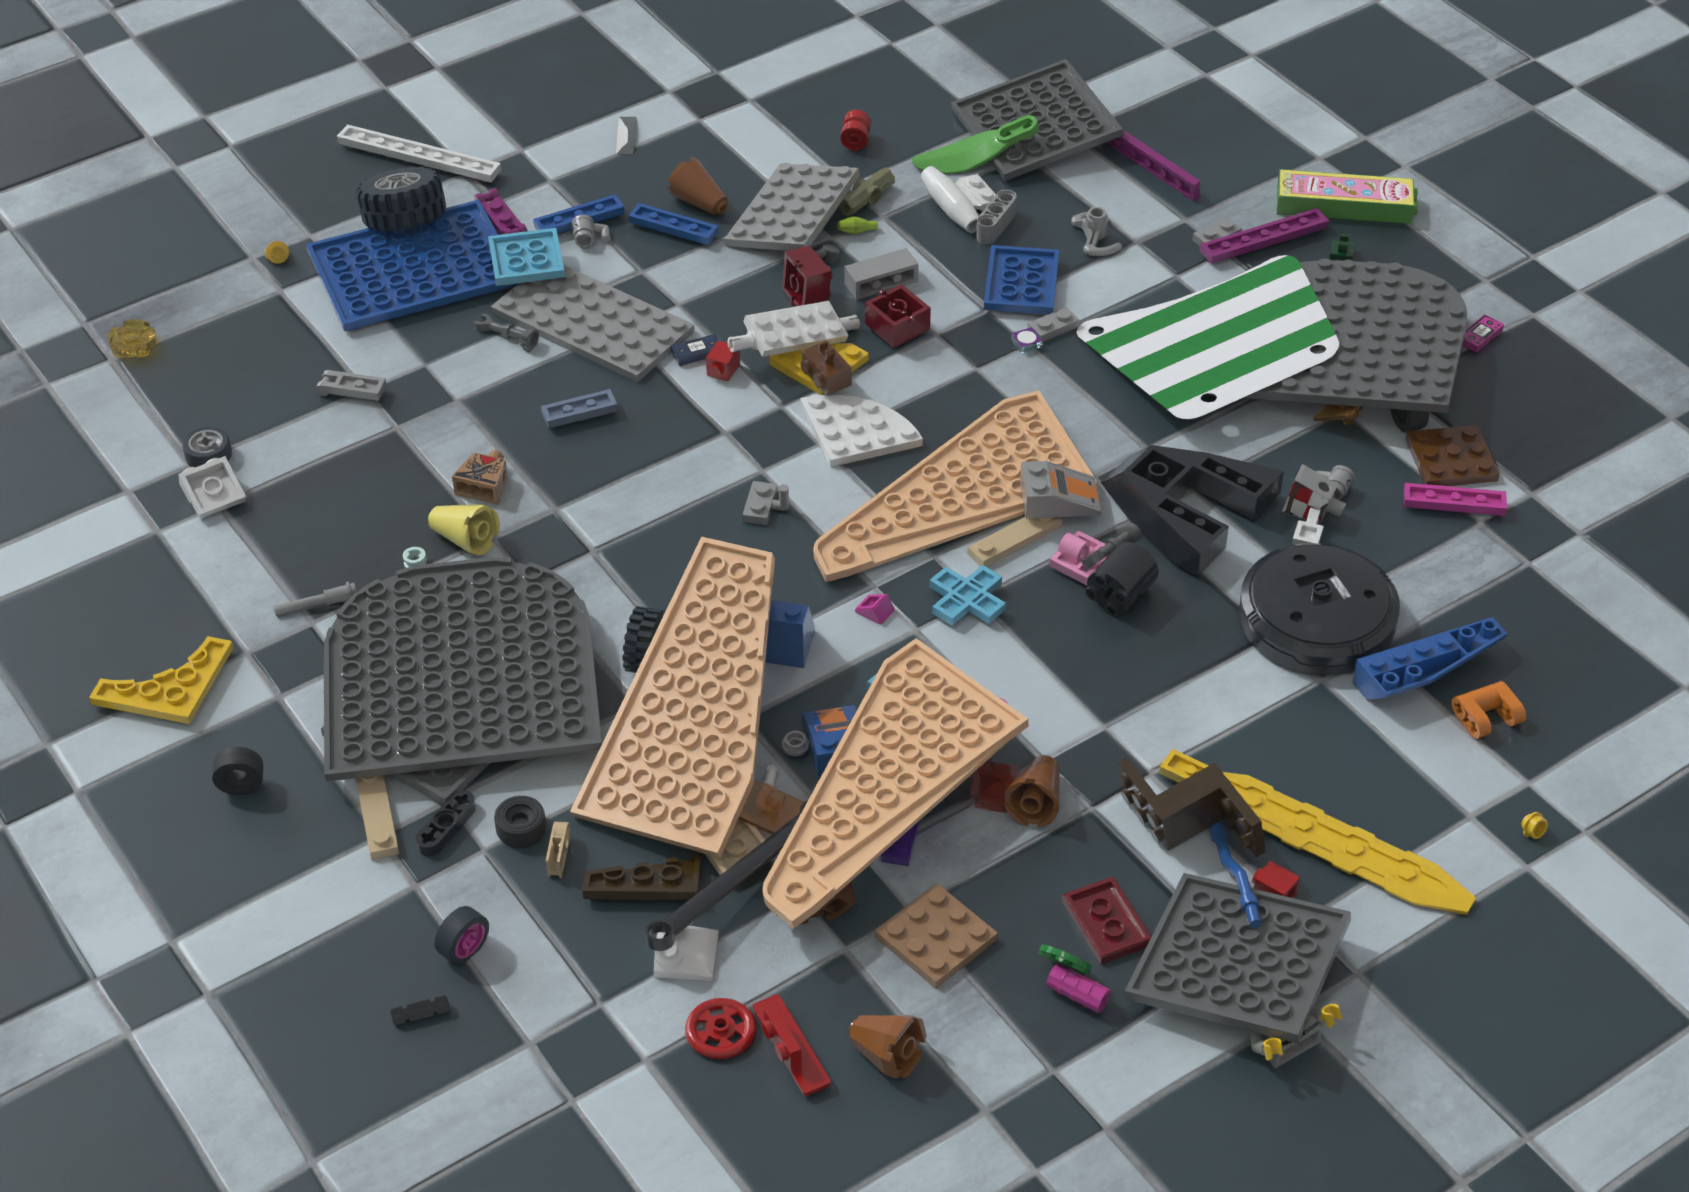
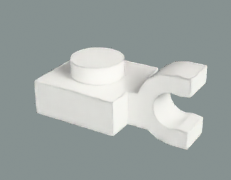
M1310 508L1307 521H1298L1292 545L1320 543L1324 526L1318 525L1319 509Z

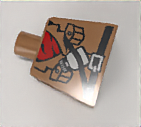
M491 450L489 455L473 453L452 476L454 494L498 505L508 479L507 465L503 454L498 450Z

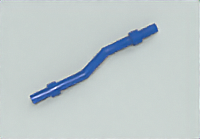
M1221 821L1217 822L1209 829L1211 840L1216 844L1222 865L1237 880L1241 893V907L1247 913L1250 926L1258 928L1262 922L1258 912L1259 902L1257 896L1252 893L1246 871L1231 858L1226 841L1228 834L1225 826L1221 824Z

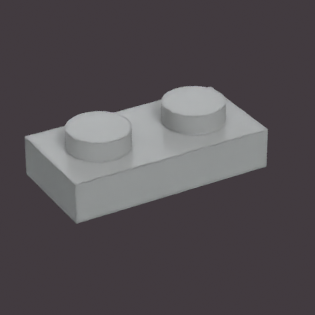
M1227 217L1193 233L1192 241L1200 246L1202 243L1241 232L1242 228Z
M1065 307L1029 322L1028 328L1032 327L1042 340L1040 343L1078 328L1080 320Z

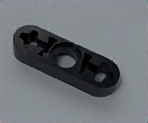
M462 790L452 794L417 833L416 844L420 854L424 856L438 854L474 814L476 805L471 792ZM450 819L453 821V823L448 827H442L438 825L442 820Z

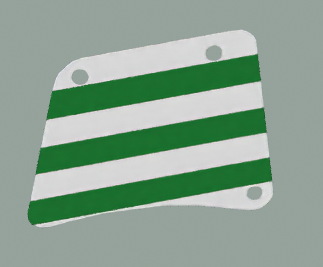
M1289 255L1269 259L1227 281L1182 298L1144 309L1092 319L1082 323L1077 329L1079 338L1174 416L1181 419H1193L1203 416L1326 361L1339 348L1336 333L1299 261ZM1099 326L1104 329V332L1099 335H1092L1088 330ZM1314 345H1323L1326 347V351L1321 354H1315L1310 351V348ZM1206 393H1212L1217 396V399L1214 402L1207 403L1201 400V396Z

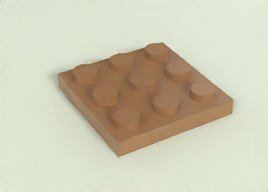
M936 883L875 930V938L936 989L998 940V932Z

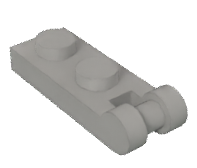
M326 370L321 376V381L316 385L315 391L320 396L334 394L379 401L387 384L386 378Z

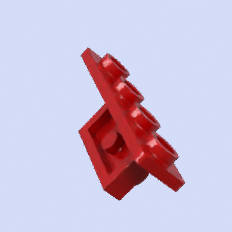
M775 994L754 1003L753 1011L761 1023L766 1038L772 1041L779 1060L785 1063L802 1094L809 1096L831 1085L830 1078L780 995Z

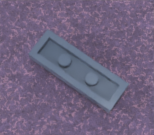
M610 389L541 406V412L548 429L618 411L617 402Z

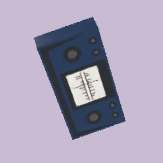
M716 334L673 344L671 345V352L680 366L706 359V356L719 340Z

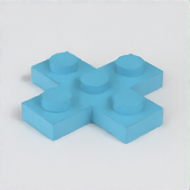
M984 565L980 566L967 578L945 567L929 581V587L944 596L932 606V614L951 626L968 612L990 624L1006 610V603L991 594L1002 584V576Z

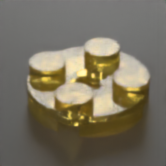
M140 319L123 321V326L117 328L115 325L107 335L109 347L112 350V354L116 357H146L157 341L155 329L150 327L147 321Z

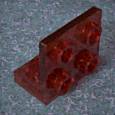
M991 756L973 772L969 778L973 779L970 796L975 799V808L1007 813L1004 796L1009 785L1019 775V765L992 761Z

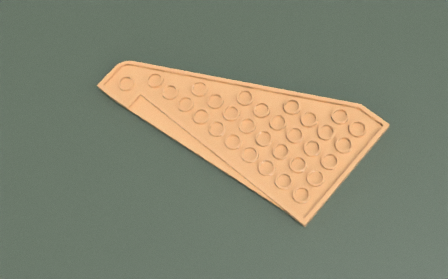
M1039 390L1003 399L819 537L813 548L814 560L825 582L861 573L873 567L1024 515L1025 511L1020 486L1021 462L1048 461L1091 476L1093 474Z
M917 638L884 660L764 881L763 895L766 906L791 928L794 929L841 891L1008 741L1029 727L1028 718Z

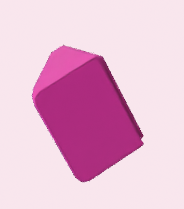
M869 594L856 607L855 612L877 624H883L894 612L895 608L888 595Z

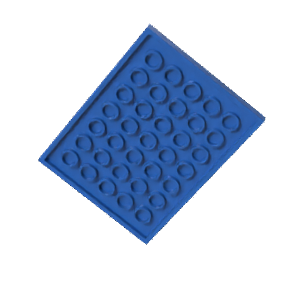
M479 200L448 207L438 219H434L433 222L425 223L420 227L416 226L408 230L402 229L387 232L366 228L306 244L307 252L344 331L444 306L471 297L489 294L519 284L496 286L488 236L498 234Z

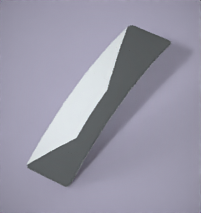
M619 117L617 155L634 154L636 117Z

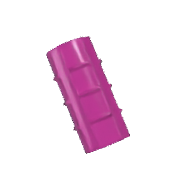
M1060 963L1052 968L1046 982V986L1058 992L1059 995L1062 994L1071 999V1001H1075L1083 1005L1084 1008H1089L1096 1013L1102 1012L1111 994V990Z

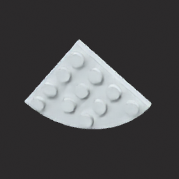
M811 395L800 398L804 414L830 467L923 446V438L912 423L891 408L873 400L846 395Z

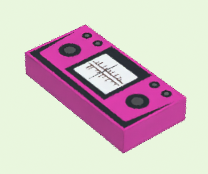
M1484 314L1466 329L1463 346L1477 353L1503 331L1504 324Z

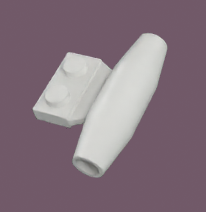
M933 166L927 167L921 174V179L929 194L947 216L967 232H976L979 215L975 209L983 211L996 195L982 178L975 174L959 178L954 183L949 177Z

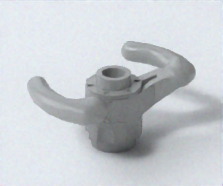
M1093 207L1088 212L1072 217V225L1082 228L1087 237L1084 246V252L1087 255L1107 256L1122 249V244L1119 242L1108 247H1096L1098 241L1107 234L1108 215L1105 209Z

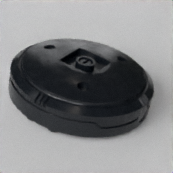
M1302 543L1274 550L1260 558L1249 569L1242 584L1239 618L1242 629L1249 641L1262 654L1274 662L1304 673L1322 675L1342 674L1355 671L1357 659L1385 651L1390 647L1396 633L1400 600L1395 585L1391 582V579H1388L1389 576L1377 564L1365 556L1335 545Z

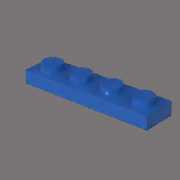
M614 194L534 218L533 224L536 230L556 228L557 234L573 230L572 220L576 216L588 215L595 223L625 214V209L617 195Z
M638 203L628 215L629 223L708 246L719 233L718 225Z

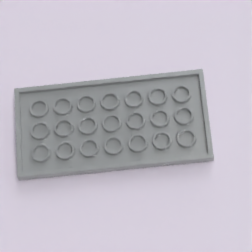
M563 265L565 277L519 283L491 306V314L525 330L528 328L538 330L540 337L635 382H639L671 353V345L684 342L695 332L694 324Z

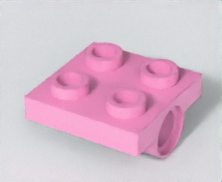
M1079 530L1074 535L1066 533L1059 543L1058 551L1050 558L1049 566L1087 585L1089 575L1101 565L1105 558L1088 570H1086L1081 561L1102 548L1105 544Z

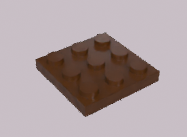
M1478 425L1406 432L1405 440L1424 484L1457 486L1498 481V469Z

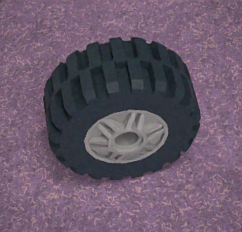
M403 167L396 170H388L384 173L375 174L373 177H368L359 184L356 190L362 222L369 229L375 231H399L402 229L408 230L416 226L420 227L425 223L438 219L446 209L440 175L431 168Z

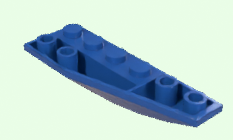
M1491 617L1357 659L1353 684L1367 700L1387 698L1430 684L1505 639L1507 632Z

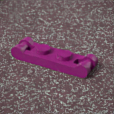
M496 188L488 190V193L485 194L478 193L474 195V200L480 201L493 227L500 235L528 231L525 224L518 220L499 196Z

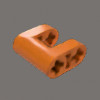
M1502 681L1452 699L1454 714L1475 739L1491 733V723L1485 712L1495 709L1504 722L1511 727L1526 720L1524 706Z

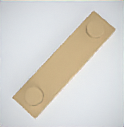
M1024 517L968 547L967 554L979 566L984 565L987 567L1061 528L1063 519L1061 517L1031 519Z
M384 775L356 778L371 860L398 855L399 850Z

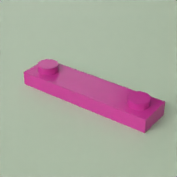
M1405 483L1404 507L1506 516V491Z

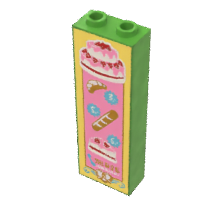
M1279 169L1276 214L1296 215L1318 208L1326 218L1411 224L1413 215H1417L1418 188H1414V179Z

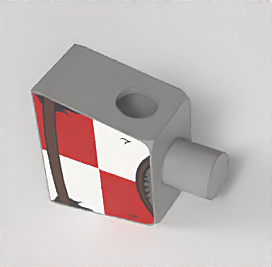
M1302 464L1282 512L1307 520L1310 508L1319 509L1318 523H1320L1326 511L1340 517L1346 503L1333 498L1337 488L1336 483Z

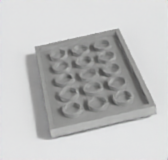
M779 164L724 238L726 246L784 251L811 246L859 178V169L848 166Z

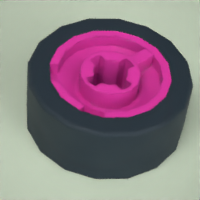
M459 907L443 920L437 930L434 947L439 954L450 962L457 965L465 963L481 949L489 933V922L486 917L472 907Z

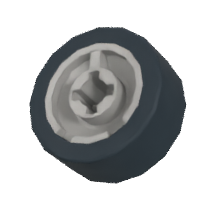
M208 426L195 429L187 434L183 440L182 448L185 460L190 467L196 468L205 464L210 459H219L224 456L229 461L232 456L229 436L218 427Z

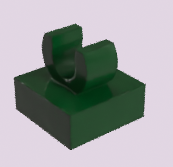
M1340 234L1339 240H1332L1330 260H1353L1355 243L1348 242L1349 235Z

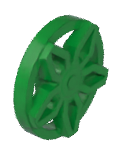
M1044 944L1040 946L1038 955L1048 959L1054 965L1060 963L1070 969L1072 968L1073 971L1081 975L1090 973L1092 969L1091 964L1070 953Z

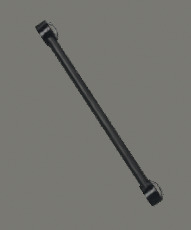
M808 800L801 804L799 814L667 918L649 923L645 929L647 946L655 951L670 949L675 943V936L781 852ZM655 933H665L661 939L652 937Z

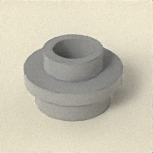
M791 731L782 740V749L787 755L801 756L808 751L809 740L804 733Z

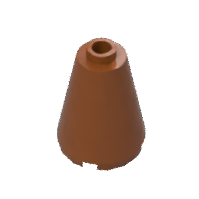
M694 157L689 158L692 161L688 163L685 161L681 162L669 177L668 181L671 185L670 188L667 187L668 193L712 215L722 214L727 209L728 198L701 162Z
M1040 755L1009 785L1004 798L1005 809L1012 819L1021 825L1028 826L1031 823L1038 824L1037 827H1043L1050 824L1056 818L1059 811L1060 767L1058 762L1051 756Z

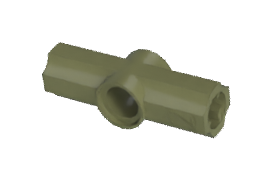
M884 167L867 180L863 178L858 179L852 191L845 196L838 206L842 214L849 217L866 204L875 205L880 199L881 193L895 183V176L890 169Z

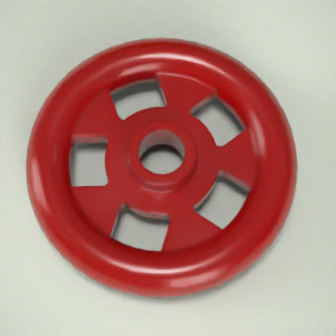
M714 998L702 1002L691 1011L686 1020L685 1035L688 1043L697 1053L712 1059H728L743 1053L752 1044L757 1026L752 1012L741 1002L729 998ZM714 1010H723L724 1014L711 1016L710 1012ZM738 1015L743 1022L735 1025L731 1017ZM698 1022L706 1023V1031H697ZM719 1024L725 1025L723 1028H717L716 1026ZM737 1033L741 1038L733 1044L729 1039ZM711 1038L714 1041H718L719 1044L717 1047L706 1044V1042Z

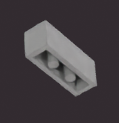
M907 248L844 266V284L856 300L878 294L882 290H891L901 284L905 286L918 282V262Z

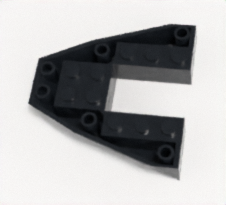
M1150 445L1129 456L1101 484L1127 518L1136 524L1176 565L1198 576L1226 548L1229 526L1178 499L1192 488L1254 520L1281 493L1284 471L1206 452Z

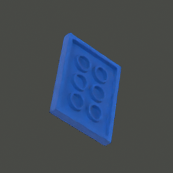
M991 245L983 310L1046 315L1053 313L1059 250Z

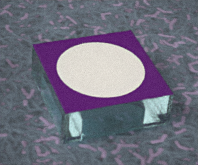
M1032 327L1011 333V341L1020 353L1042 347V340Z

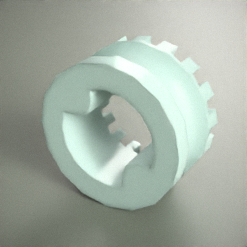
M411 547L404 551L403 560L405 568L427 564L424 549Z

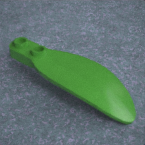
M1027 115L1001 126L998 130L985 131L950 145L917 155L912 158V164L922 171L927 167L933 166L943 174L966 172L992 160L1009 146L1034 136L1039 130V124L1034 116Z

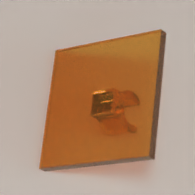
M1326 404L1315 415L1313 420L1342 419L1345 425L1353 424L1352 419L1359 418V412L1363 407Z
M755 779L738 819L773 834L800 813V806L803 801Z

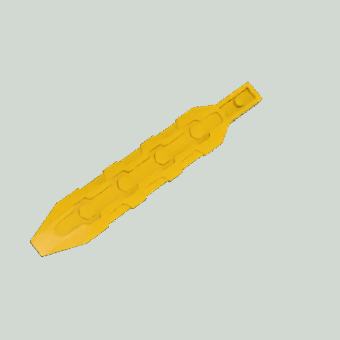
M1172 749L1160 765L1159 774L1179 783L1208 767V765ZM1223 772L1262 821V829L1280 838L1281 842L1298 850L1303 849L1332 863V866L1348 874H1356L1384 888V891L1413 905L1467 915L1474 904L1476 897L1438 864L1375 838L1374 834L1339 821L1311 804L1301 803L1274 790L1272 786L1249 775Z

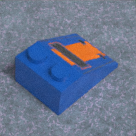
M855 705L802 713L818 777L822 776L857 712Z

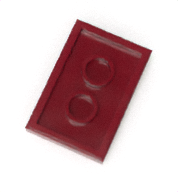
M1114 876L1062 894V902L1100 965L1147 947L1151 935Z

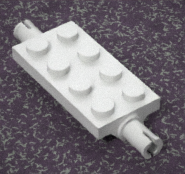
M825 301L745 315L743 322L747 328V334L729 337L727 342L731 352L750 349L751 351L759 350L761 356L765 357L807 349L826 340L829 344L846 342L848 337L846 331L859 329L860 322L859 319H856V315L839 318L830 302Z

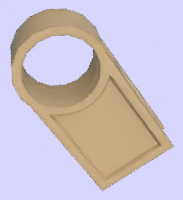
M554 822L546 856L548 877L559 875V878H562L570 842L569 822Z

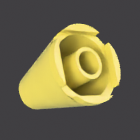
M487 505L436 506L428 516L429 526L432 530L471 554H486L494 545L491 542L494 535L498 536L499 516L494 509Z

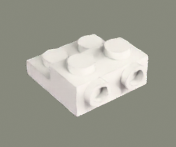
M225 456L219 459H210L205 464L196 468L189 467L179 474V484L188 502L194 507L199 519L246 501V495Z

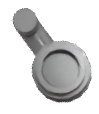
M579 215L572 220L573 238L579 247L586 248L591 246L594 240V232L601 233V239L604 243L610 241L608 225L596 224L588 215Z
M1342 465L1333 467L1331 472L1316 471L1336 483L1337 488L1333 498L1339 501L1347 494L1355 480L1353 471Z

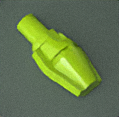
M850 217L838 221L837 228L840 231L856 235L867 230H877L878 222L867 221L859 217Z

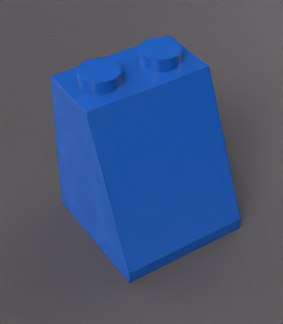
M771 600L765 663L799 668L805 667L815 633V625L808 605Z

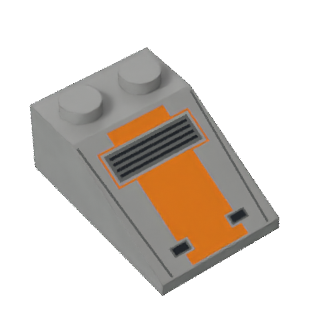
M1048 461L1021 462L1020 486L1026 519L1101 515L1094 476Z

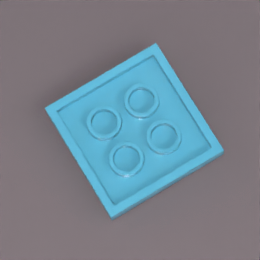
M556 228L488 236L496 286L565 277Z

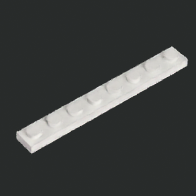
M348 124L337 136L338 144L482 181L492 182L501 171V163Z

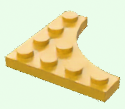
M207 636L203 644L188 657L186 664L176 670L170 668L153 675L154 679L135 683L134 679L109 680L100 678L89 696L90 703L95 706L191 724L231 654L233 643L230 640Z

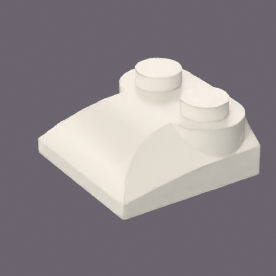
M695 926L685 928L675 936V943L670 949L655 951L654 978L713 981L719 931ZM657 933V938H663L665 933Z

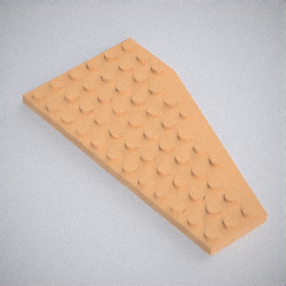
M701 537L570 810L573 817L721 858L754 784L775 564L773 553Z

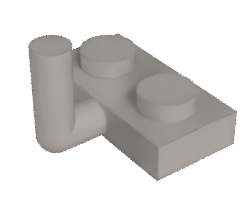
M753 481L742 514L743 522L767 525L772 510L787 511L789 509L788 485L783 484L779 486V500H775L777 484Z

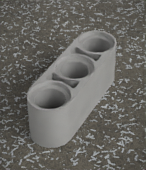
M1011 190L999 191L979 215L976 239L979 243H994L1015 217L1017 200L1015 192Z

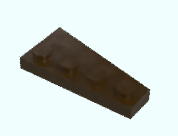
M701 853L691 855V859L678 861L677 857L665 859L666 863L649 865L648 861L637 863L631 869L616 866L585 871L582 890L583 899L689 900L699 892Z

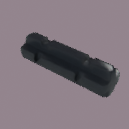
M446 995L434 997V1001L426 999L407 1004V1008H402V1006L392 1008L390 1012L394 1025L406 1023L405 1020L408 1019L412 1022L434 1016L433 1013L438 1012V1015L450 1011L448 998Z

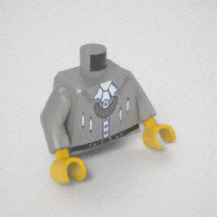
M1329 1004L1322 1009L1313 1008L1299 1043L1249 1031L1251 1049L1254 1053L1264 1055L1266 1060L1270 1061L1274 1068H1277L1320 1043L1323 1024L1331 1028L1335 1025L1334 1019L1341 1020L1343 1018L1340 1008L1337 1004Z

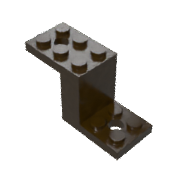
M1128 757L1118 762L1120 774L1117 777L1123 787V790L1120 792L1127 805L1132 804L1135 807V813L1143 825L1145 823L1148 824L1157 844L1162 843L1167 851L1223 820L1230 831L1234 829L1238 834V840L1245 850L1250 849L1255 857L1266 852L1262 821L1215 763L1156 795Z

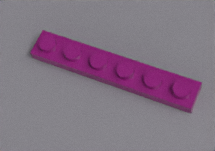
M1123 130V136L1105 142L1191 201L1200 198V181L1196 177H1193Z
M1318 208L1202 243L1200 244V252L1213 264L1328 228L1329 220Z

